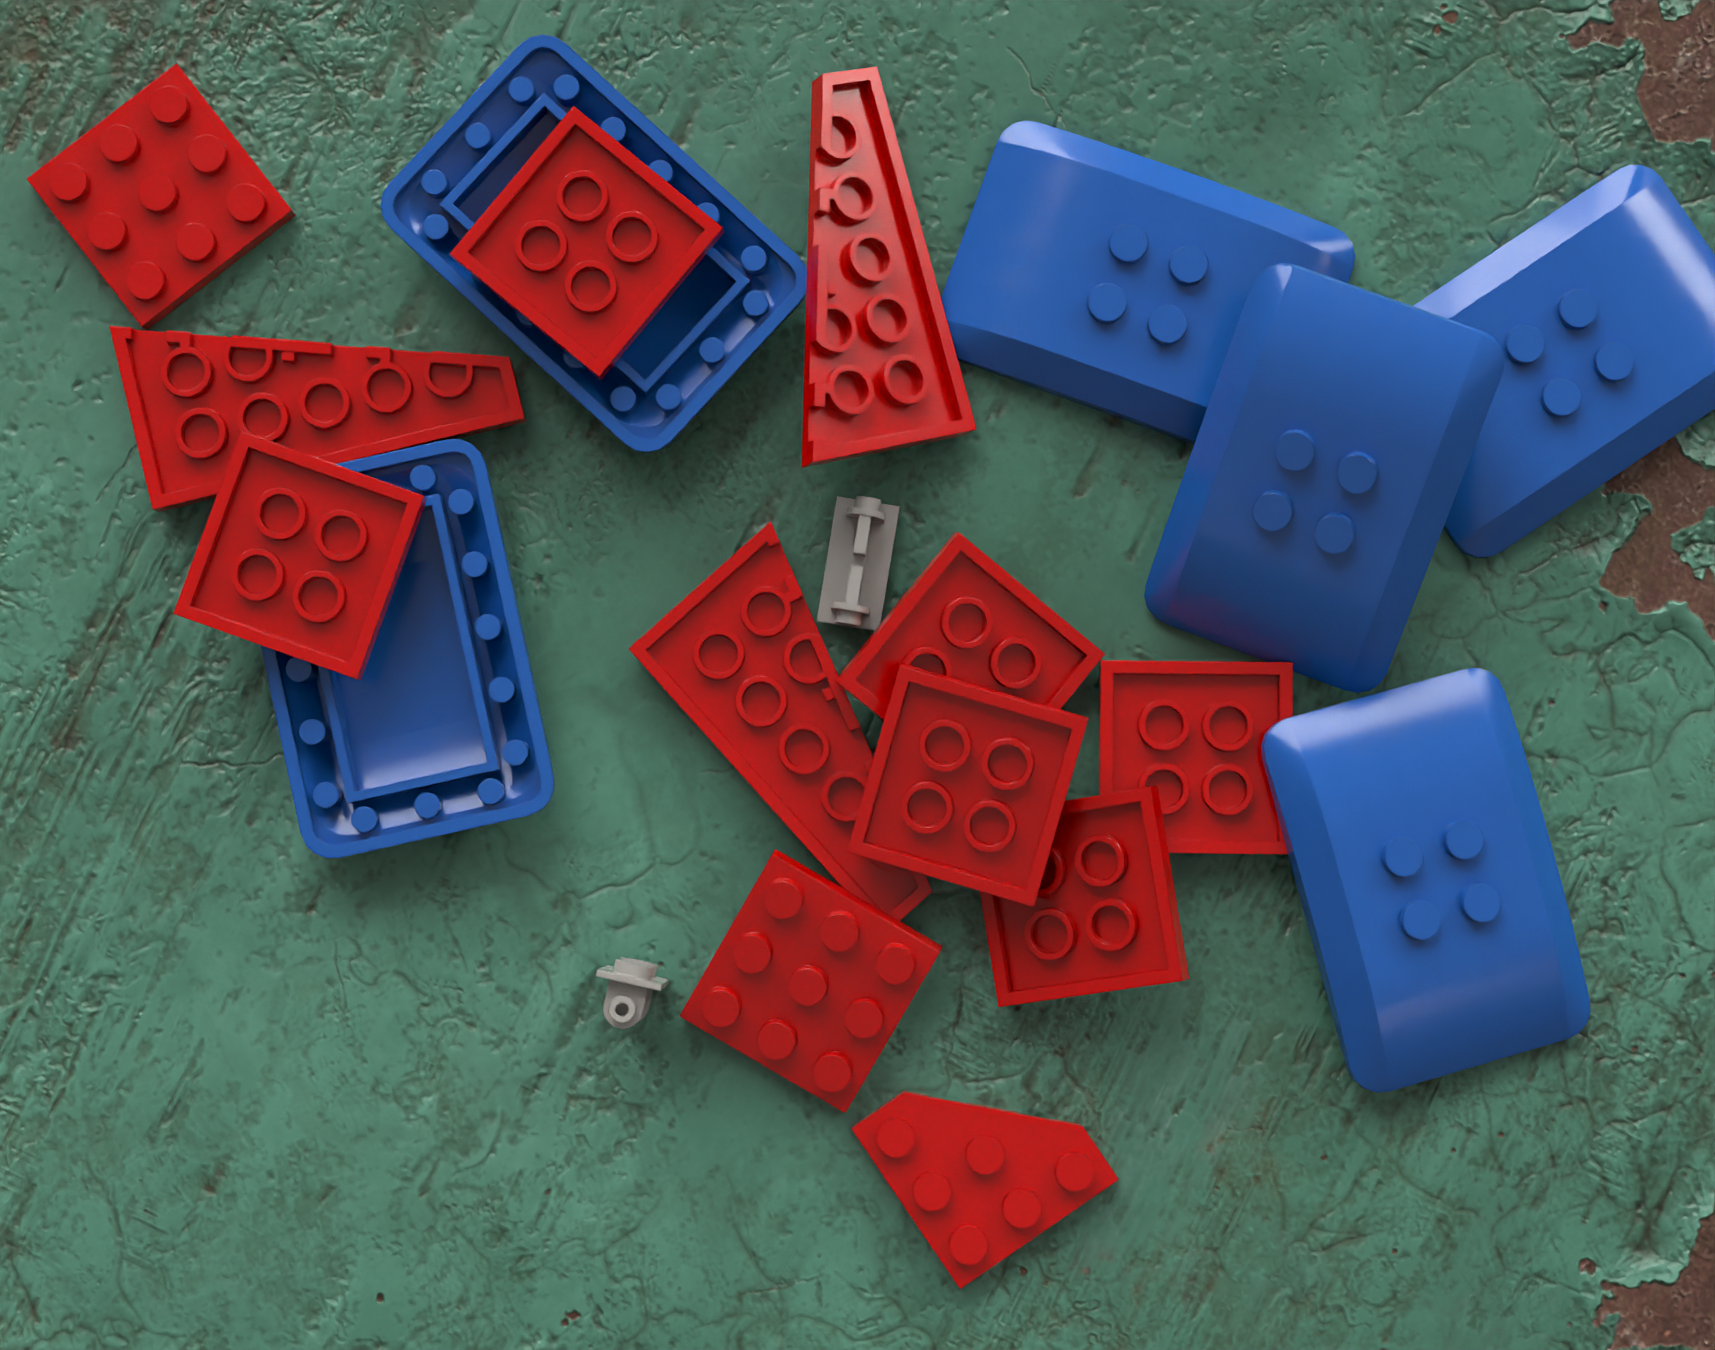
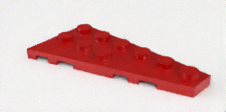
M877 67L824 73L812 82L802 468L965 436L977 430Z
M109 326L152 510L156 512L215 499L240 431L333 464H338L446 439H458L527 422L513 362L507 356L433 351L431 353L393 350L390 347H354L333 345L326 342L238 335L227 337L192 334L186 331L166 330V332L136 330L132 327Z
M770 521L628 649L842 888L901 921L932 893V889L924 874L847 852L873 761V755L844 688L835 682L838 677L836 669Z

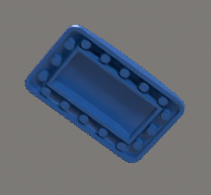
M541 34L529 37L522 42L397 174L382 194L380 205L382 216L391 230L626 446L636 452L648 454L658 452L671 444L793 313L806 296L807 267L801 258L575 51L555 36ZM573 106L721 225L724 230L723 235L602 380L597 378L450 256V252Z
M1025 120L1013 123L1003 131L997 141L942 293L941 301L958 361L1194 445L1249 291L1259 273L1271 265L1287 263L1348 283L1354 267L1355 252L1353 244L1346 234L1333 226L1155 160L1049 125Z
M1628 165L1616 170L1413 306L1484 331L1495 338L1502 348L1505 359L1502 377L1443 527L1454 545L1464 554L1471 557L1488 558L1502 552L1715 409V255L1663 179L1653 169L1643 165Z
M1279 263L1271 265L1259 273L1246 299L1145 585L1144 597L1146 605L1153 616L1167 625L1267 662H1293L1294 672L1345 691L1359 693L1369 691L1379 685L1391 664L1502 377L1505 359L1502 348L1495 338L1479 329L1294 264Z
M446 439L336 464L421 494L427 498L361 681L261 645L298 824L305 845L314 854L319 856L343 858L523 818L542 811L551 801L555 791V777L487 464L482 453L469 442L461 439Z
M1480 668L1462 669L1285 718L1268 729L1264 734L1261 744L1262 761L1345 1064L1354 1082L1361 1088L1376 1093L1390 1092L1563 1041L1581 1032L1587 1024L1591 1012L1581 958L1537 792L1510 705L1499 679L1491 672Z

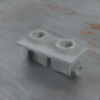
M837 496L817 622L875 631L881 624L900 506L882 504L879 499L865 496H856L855 499Z
M620 957V959H615L614 966L607 965L597 970V977L609 979L603 1012L606 1020L612 1026L620 1029L630 1028L647 1015L653 990L661 991L668 986L670 980L656 976L657 964Z

